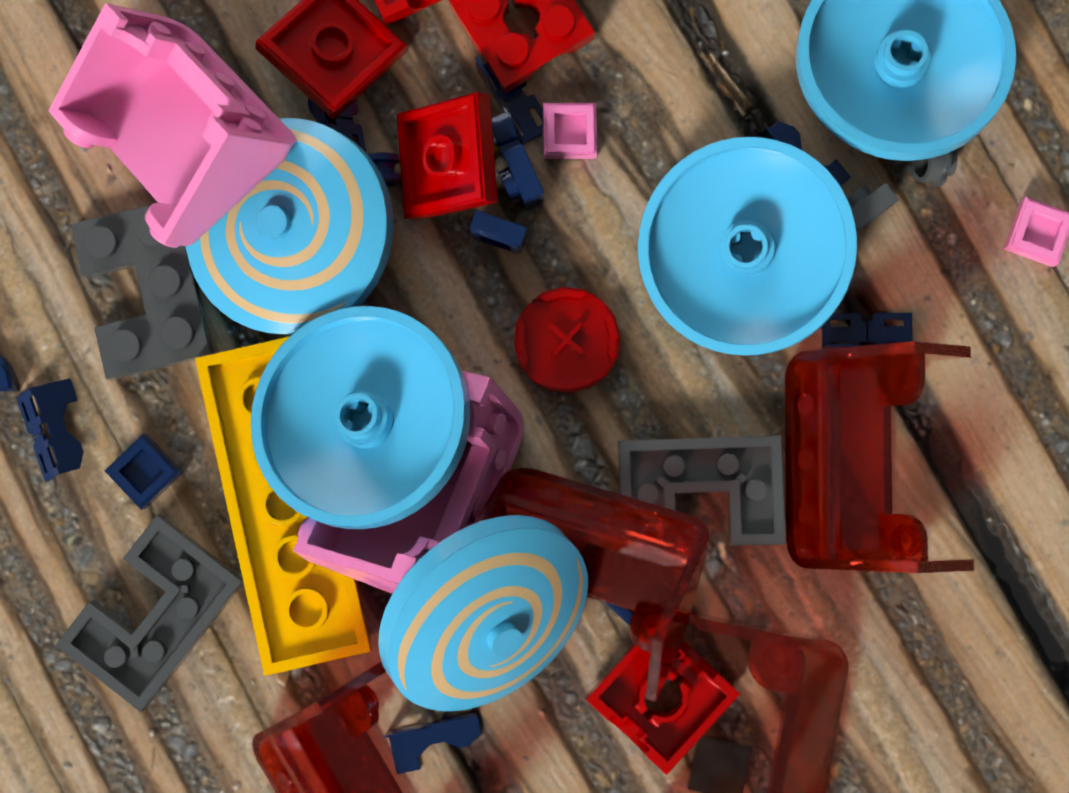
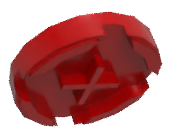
M560 287L545 291L533 299L516 322L514 347L519 365L531 381L550 392L566 394L591 389L604 379L618 357L620 333L616 318L608 306L585 289Z

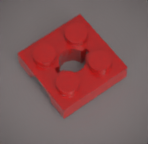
M448 0L449 7L504 94L530 80L532 74L550 60L562 54H572L595 38V31L575 0H512L516 9L528 8L538 16L539 22L534 28L535 39L533 40L528 33H515L505 25V18L509 14V2L507 0Z
M657 618L585 696V700L606 720L619 728L649 760L667 775L735 701L740 693L662 620ZM679 673L682 677L677 682L680 696L676 706L670 711L663 713L651 710L645 716L644 713L648 710L644 698L648 686L659 679L674 681Z

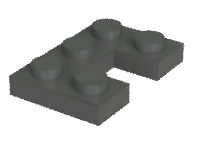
M151 205L70 224L82 276L92 278L133 267L136 269L146 315L94 327L105 378L111 381L194 361L197 357L214 354L198 283L190 268L186 247H168L152 237L149 231L150 227L145 221V214Z
M781 435L618 441L621 540L623 550L677 548L675 493L727 492L730 546L786 544Z
M156 515L123 558L165 591L138 628L133 631L94 600L88 602L56 643L59 649L140 712L147 709L244 583L242 577L162 515Z

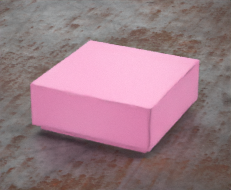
M543 103V159H596V103Z
M1024 197L1019 202L1003 249L1050 267L1059 265L1069 236V212Z

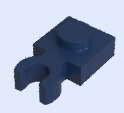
M505 112L491 118L493 141L500 150L505 169L498 171V175L509 200L512 201L519 198L525 211L544 203V190L523 144L518 139L508 113Z

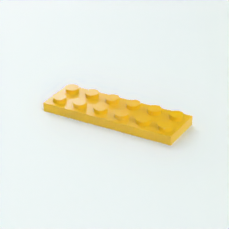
M289 337L195 358L264 676L367 653L373 650L358 581L307 561L293 551L298 541L299 528L307 517L287 505L274 492L263 476L253 450L251 412L255 392L267 364Z

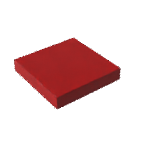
M301 0L256 40L255 49L334 120L406 53L407 44L358 0Z
M474 92L397 114L404 219L421 220L498 202L489 94Z

